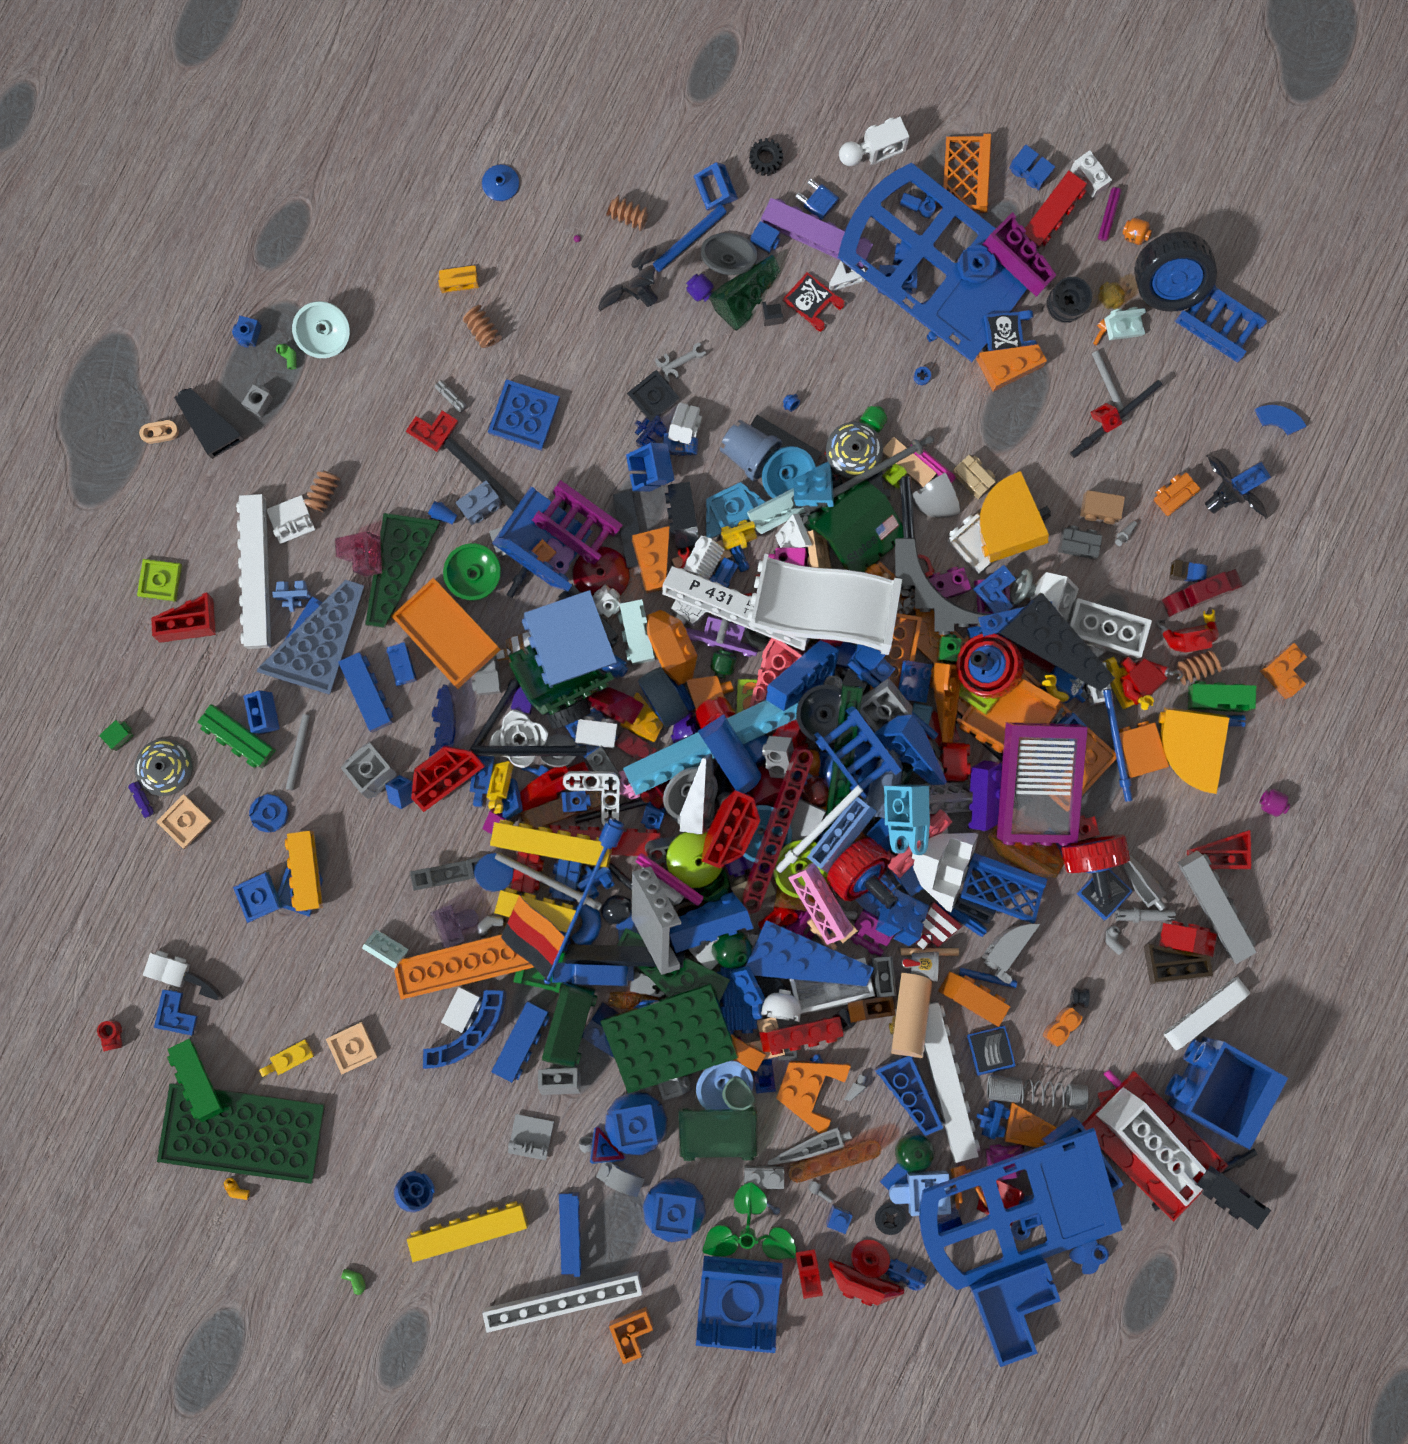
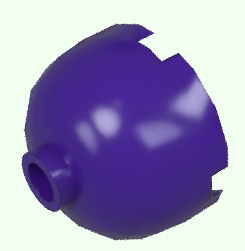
M692 712L674 724L673 734L671 735L673 743L698 733L700 730L695 719L696 716L692 717Z

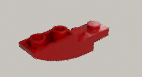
M585 762L569 768L566 766L555 767L529 783L520 792L522 812L557 799L556 793L566 789L563 785L564 775L570 771H589ZM570 776V779L566 780V782H569L570 785H574V782L582 783L583 776H580V780H574V777Z

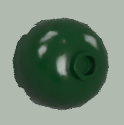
M722 869L713 882L706 886L692 889L703 896V903L717 902L721 900L723 895L729 893L730 881Z
M736 930L737 934L729 936V933L718 936L719 940L716 944L713 943L712 945L714 959L725 968H740L747 963L751 956L752 945L750 940L743 932Z
M906 1134L898 1140L895 1146L896 1161L902 1169L908 1172L919 1173L925 1171L934 1160L935 1151L933 1144L922 1134Z

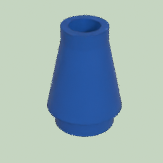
M434 501L428 512L431 518L452 525L457 517V514L452 512L441 501Z

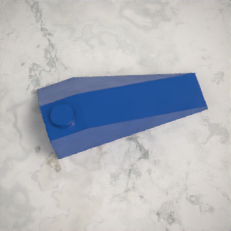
M913 715L897 716L875 731L874 734L889 752L894 750L899 754V760L903 763L911 764L914 767L913 771L930 785L946 784L947 781L926 733L916 717Z

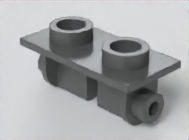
M599 747L586 757L594 771H611L616 773L619 779L622 778L602 747ZM609 777V780H605V782H608L609 786H611L616 780H613V777Z

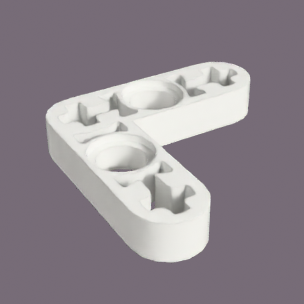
M570 771L564 775L563 785L568 790L602 791L601 820L603 825L608 822L605 819L608 818V810H604V808L610 810L616 808V811L612 810V817L619 821L620 782L616 773L611 771ZM570 776H573L574 780H580V776H583V786H580V782H574V785H570L566 780H569ZM594 776L597 779V783L593 786L587 785V777ZM609 777H613V780H616V782L612 783V789L617 790L616 792L611 790L604 792L605 789L609 790V784L605 782V780H609ZM608 795H613L616 798V802L608 805L605 802V798Z

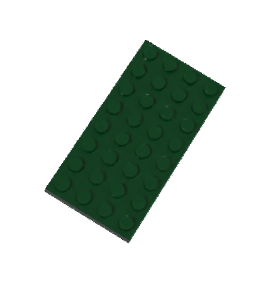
M169 1083L157 1162L308 1184L313 1183L325 1104L214 1089L224 1112L201 1122L198 1118L194 1119L191 1114L190 1108H192L190 1101L187 1102L182 1093L185 1090L183 1084Z

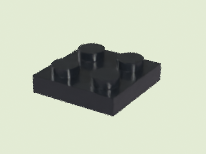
M657 370L627 392L628 397L650 423L680 401V397Z

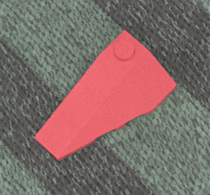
M771 638L762 654L763 659L758 670V679L753 690L750 707L765 701L768 685L805 654L806 651Z

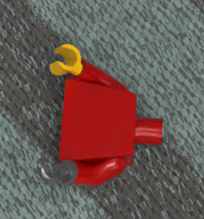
M1213 609L1210 615L1203 611L1205 625L1171 631L1170 628L1159 624L1165 623V620L1161 619L1156 623V626L1162 629L1161 633L1169 647L1175 651L1186 653L1212 648V643L1219 637L1215 622V611Z
M1128 656L1120 662L1126 670L1120 677L1124 695L1132 700L1135 705L1141 703L1143 710H1147L1149 705L1153 706L1154 698L1151 695L1168 679L1167 677L1181 674L1177 677L1180 680L1184 676L1181 670L1172 671V668L1147 659L1134 663Z

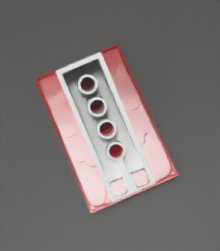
M1134 1071L1082 1123L1086 1130L1095 1129L1100 1149L1173 1222L1203 1191L1197 1183L1207 1169L1212 1166L1222 1173L1228 1166Z

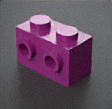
M958 566L948 569V573L940 575V572L929 576L931 584L947 599L971 590L964 567L958 569Z

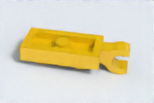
M1115 657L1104 661L1106 662V667L1115 677L1110 685L1122 709H1126L1134 705L1132 700L1125 697L1123 686L1120 682V677L1126 670L1123 667L1119 668Z
M510 761L493 765L487 798L490 800L488 808H495V814L503 812L502 799L507 798L513 764Z
M305 1039L270 1057L272 1064L265 1066L259 1071L262 1077L274 1071L280 1075L315 1056Z

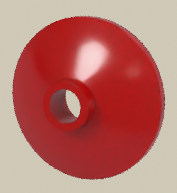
M862 1240L852 1250V1264L861 1275L868 1278H878L888 1270L890 1257L885 1247L879 1242Z

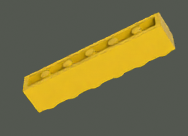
M517 1201L505 1204L506 1208L498 1209V1207H493L486 1210L487 1213L479 1215V1212L468 1215V1219L462 1221L460 1218L450 1220L449 1224L442 1226L440 1223L431 1226L430 1230L425 1232L422 1229L411 1232V1236L406 1240L412 1262L527 1229L529 1224L523 1203L517 1204Z

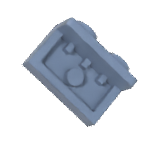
M484 481L455 502L471 525L480 523L486 515L497 511L500 505H502L501 500L487 481Z

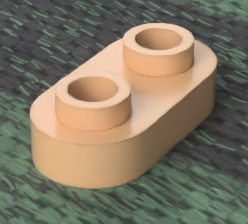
M159 421L143 425L139 435L148 444L174 440L179 434V428L173 421ZM172 429V433L167 434V430ZM150 432L154 433L152 437H148Z

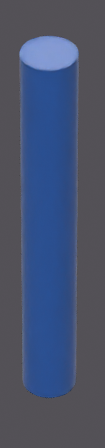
M965 968L959 969V975L961 976L966 975L973 979L1012 988L1017 986L1016 980H1012L1011 983H1005L995 975Z

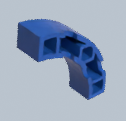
M484 990L479 1015L472 1026L458 1039L449 1044L423 1049V1069L443 1067L457 1063L481 1048L491 1037L500 1022L505 1007L507 991Z

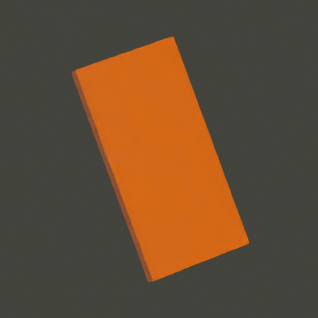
M434 578L391 615L457 689L501 650Z

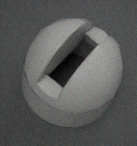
M585 1136L580 1138L579 1148L583 1153H591L593 1137Z

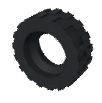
M582 697L577 698L576 703L568 707L564 704L560 706V711L552 715L549 712L546 713L552 729L566 726L587 716L591 710L586 699Z

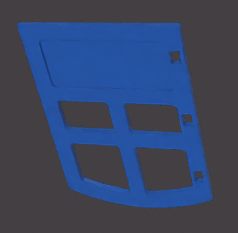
M909 163L885 177L862 200L845 229L837 258L969 361L973 362L987 343L984 315L1009 313L1027 288L997 259L996 269L988 281L975 284L964 281L961 278L958 262H952L938 251L933 245L954 217L960 219L977 233L978 236L971 245H982L996 228L913 163ZM910 182L914 183L942 205V210L923 235L915 233L881 206V203L887 197ZM869 218L877 220L911 248L890 277H886L856 253L859 239ZM923 258L927 259L946 275L945 280L925 305L918 302L901 287ZM975 260V262L973 263V265L976 268H979V266H981V264H978L977 260ZM859 262L868 268L866 273L856 266ZM907 298L915 305L910 308L903 301ZM951 334L961 340L959 344L949 338Z
M1094 1128L923 1189L920 1200L919 1222L925 1249L938 1273L956 1290L1123 1230ZM1074 1142V1145L1063 1148V1145ZM1015 1163L1014 1167L1004 1170L1003 1167ZM1025 1169L1034 1198L1005 1209L996 1180ZM956 1184V1188H953V1189H950V1190H948V1191H945L944 1188H947V1187H950V1186H953V1185ZM981 1186L989 1215L939 1233L937 1225L939 1200L967 1189ZM1039 1213L1047 1241L1024 1251H1017L1010 1223ZM994 1229L1003 1257L999 1260L962 1272L944 1250L945 1246Z

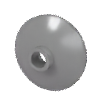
M553 735L547 738L544 746H577V744L566 735ZM540 756V758L549 766L563 767L573 762L576 756Z

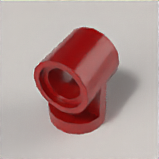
M116 1020L104 1021L98 1025L97 1034L101 1039L103 1051L123 1047L121 1040L122 1026ZM108 1025L113 1028L111 1035H108L106 1032Z

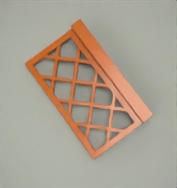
M991 134L946 137L943 188L948 189L951 194L970 209L980 210V213H988ZM950 142H958L962 147L954 153L950 149ZM972 142H980L979 148L974 153L967 147ZM965 149L971 156L963 162L957 155ZM955 158L961 165L953 171L949 167V163ZM974 158L978 162V166L972 171L966 164ZM964 167L970 174L962 180L956 173ZM954 176L960 183L952 189L948 185V181ZM973 176L977 180V184L971 189L965 182ZM963 185L969 192L961 198L955 191ZM972 194L976 198V205H968L964 200Z

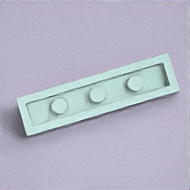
M794 488L747 511L750 522L753 521L756 531L763 534L788 521L793 514L800 515L805 512L804 508H795L791 498L794 495Z

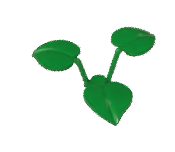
M747 1182L738 1189L734 1197L736 1211L740 1214L747 1213L746 1228L741 1231L739 1237L737 1234L732 1235L731 1229L725 1225L712 1227L707 1233L702 1252L711 1256H728L738 1249V1243H740L741 1247L750 1249L754 1244H758V1241L764 1239L762 1243L764 1254L769 1258L780 1260L795 1258L796 1246L791 1234L781 1227H773L769 1235L764 1234L756 1238V1232L750 1228L751 1214H761L766 1209L767 1198L765 1193L756 1184Z

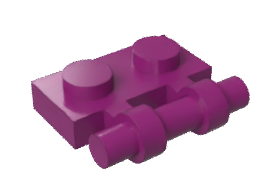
M863 909L854 923V927L859 932L853 934L849 939L858 946L859 944L868 949L867 952L870 954H876L881 957L884 950L878 947L879 943L887 946L892 937L875 930L879 917ZM864 934L873 938L874 941L871 943L864 939Z

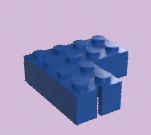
M1044 1259L969 1286L996 1361L1000 1367L1038 1354L1024 1315L1061 1301L1056 1286L1052 1282L1053 1278L1048 1264Z

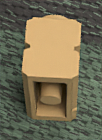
M969 454L953 469L952 473L979 499L995 484V475L989 469L985 470L981 466L982 462L978 457H972Z

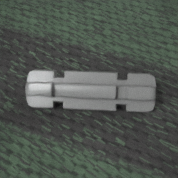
M443 380L436 383L435 388L454 405L458 412L465 409L466 404L450 387H447Z

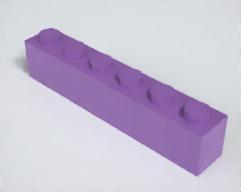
M770 198L761 217L763 223L790 238L838 259L839 248L845 229L841 230L831 222H823L814 214L808 215L796 206L790 207L781 199ZM861 237L856 253L867 261L873 244L868 239ZM859 262L856 265L860 269H863L864 265L861 262Z

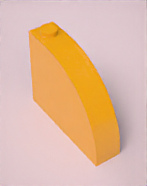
M1021 471L997 483L983 502L980 512V537L983 545L981 550L984 557H988L990 563L1048 543V531Z
M1164 707L1163 712H1160L1159 723H1161L1160 739L1168 764L1190 786L1204 792L1217 794L1229 717L1220 714Z

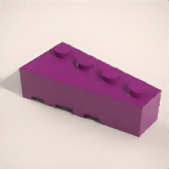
M1012 212L989 235L982 246H985L987 251L993 254L1009 272L1037 297L1055 278L1056 274L1044 256L1037 252V246L1026 236V230L1022 225L1018 224L1015 220L1016 216Z

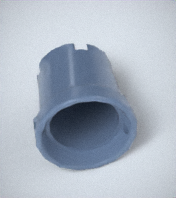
M738 420L740 425L736 426L733 424L724 436L722 443L725 444L724 449L720 447V452L743 469L750 480L757 481L762 477L763 467L772 453L781 448L782 441L774 435L769 436L743 420Z

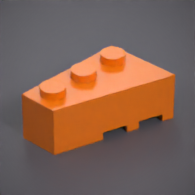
M1038 344L981 352L976 358L993 392L1044 367L1047 362Z
M669 526L632 535V542L646 594L663 590V583L667 572Z
M949 971L938 992L999 1027L1010 1008L1009 1005L1004 1003L1006 999L998 994L992 996L989 994L990 989L981 984L979 987L974 985L975 980L966 975L962 978Z

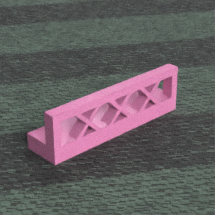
M814 863L788 877L827 945L845 938L853 930L824 877ZM802 876L806 885H800L796 878ZM808 894L815 898V903L809 901L807 898ZM817 911L824 914L825 920L818 917ZM827 927L832 929L836 936L830 937Z

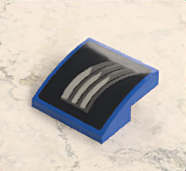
M1111 870L1107 871L1112 899L1114 900L1113 903L1108 905L1098 904L1093 877L1076 893L1104 921L1111 916L1132 892Z
M1005 1026L967 1035L977 1076L1015 1067Z

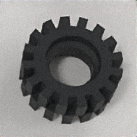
M765 138V141L759 139L758 143L755 142L753 144V147L750 149L749 163L752 170L755 169V173L761 172V176L767 173V176H770L771 172L775 174L776 170L781 168L783 153L782 147L779 148L778 142L775 144L773 139L770 142L768 138ZM769 151L773 155V160L770 163L761 162L759 159L760 153Z

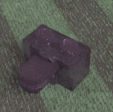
M448 905L430 912L444 949L464 942L462 931L474 927L478 923V914L473 909L454 913L452 905Z

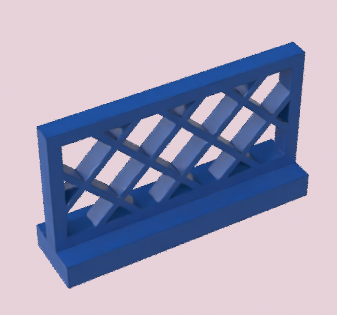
M974 853L968 863L969 868L960 898L1034 924L1047 879ZM972 870L980 872L983 878L975 880L971 874ZM992 877L997 878L1001 884L994 887L989 879ZM985 881L989 887V889L984 892H982L978 885V883ZM1014 884L1019 891L1012 894L1007 885ZM974 886L978 894L973 896L966 893L967 888ZM1004 888L1008 896L1000 898L996 890ZM1029 890L1036 892L1037 897L1030 900L1026 892ZM992 892L997 901L990 902L986 899L985 895ZM1022 894L1026 903L1021 905L1015 899V896ZM1010 899L1015 907L1009 909L1003 902ZM1029 906L1033 912L1032 916L1024 914L1021 908Z

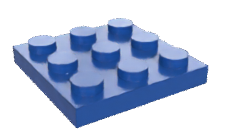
M506 379L488 434L542 451L560 397Z

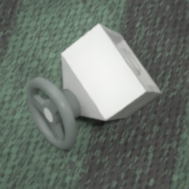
M1024 569L1021 571L1011 588V603L1018 605L1025 597L1033 600L1039 593H1043L1049 601H1052L1053 606L1068 622L1079 588L1068 577L1048 572L1033 584L1031 570Z

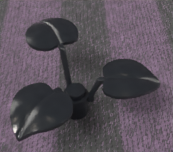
M656 245L642 251L632 261L631 266L633 268L638 267L639 273L630 280L628 287L637 288V294L623 287L622 284L615 285L602 296L598 306L599 311L618 301L623 292L629 293L637 300L641 299L646 307H650L658 300V296L650 286L655 284V267L650 265L643 268V265L648 264L654 257L657 250Z
M1206 455L1213 470L1222 477V483L1213 492L1214 495L1205 502L1206 507L1215 514L1223 507L1227 508L1229 505L1237 502L1244 503L1246 500L1256 512L1267 519L1268 516L1261 500L1249 491L1243 496L1242 492L1231 480L1232 476L1228 467L1218 458Z

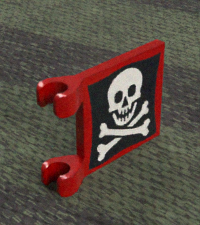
M808 272L782 299L819 332L825 328V323L817 318L822 310L830 302L838 310L844 307V300L832 293Z

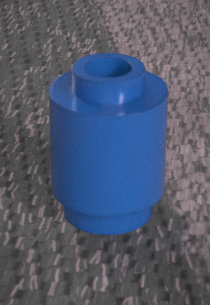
M614 654L616 665L602 669L607 673L611 672L612 676L616 679L619 677L623 678L629 669L627 667L628 663Z

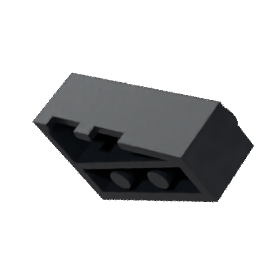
M1212 1166L1207 1169L1197 1183L1203 1189L1201 1193L1210 1200L1214 1197L1216 1205L1223 1210L1227 1207L1230 1209L1228 1214L1237 1220L1239 1217L1257 1230L1271 1212L1268 1207Z

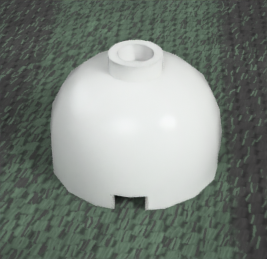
M779 989V993H772L767 996L761 1015L768 1013L767 1017L788 1021L790 1018L800 1022V1002L796 997L790 995L791 991Z

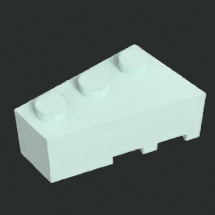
M642 599L621 603V612L618 613L620 624L624 623L625 631H622L623 641L628 642L629 649L626 650L627 660L632 661V665L655 661L653 648L647 635V620Z

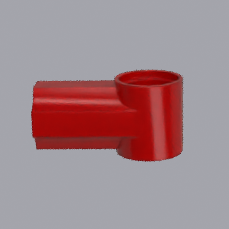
M783 899L775 904L774 911L758 922L761 930L766 920L780 927L791 925L797 920L798 915L789 900Z

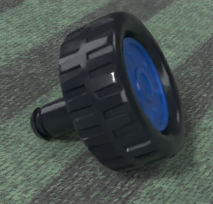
M1189 232L1164 233L1152 240L1139 253L1134 267L1135 280L1141 298L1152 308L1166 312L1185 310L1200 303L1212 291L1218 273L1211 247L1202 237Z

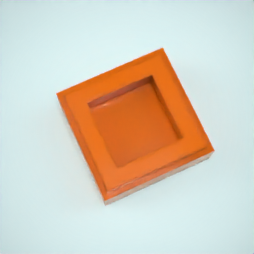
M543 539L532 550V552L538 555L537 560L547 563L557 554Z

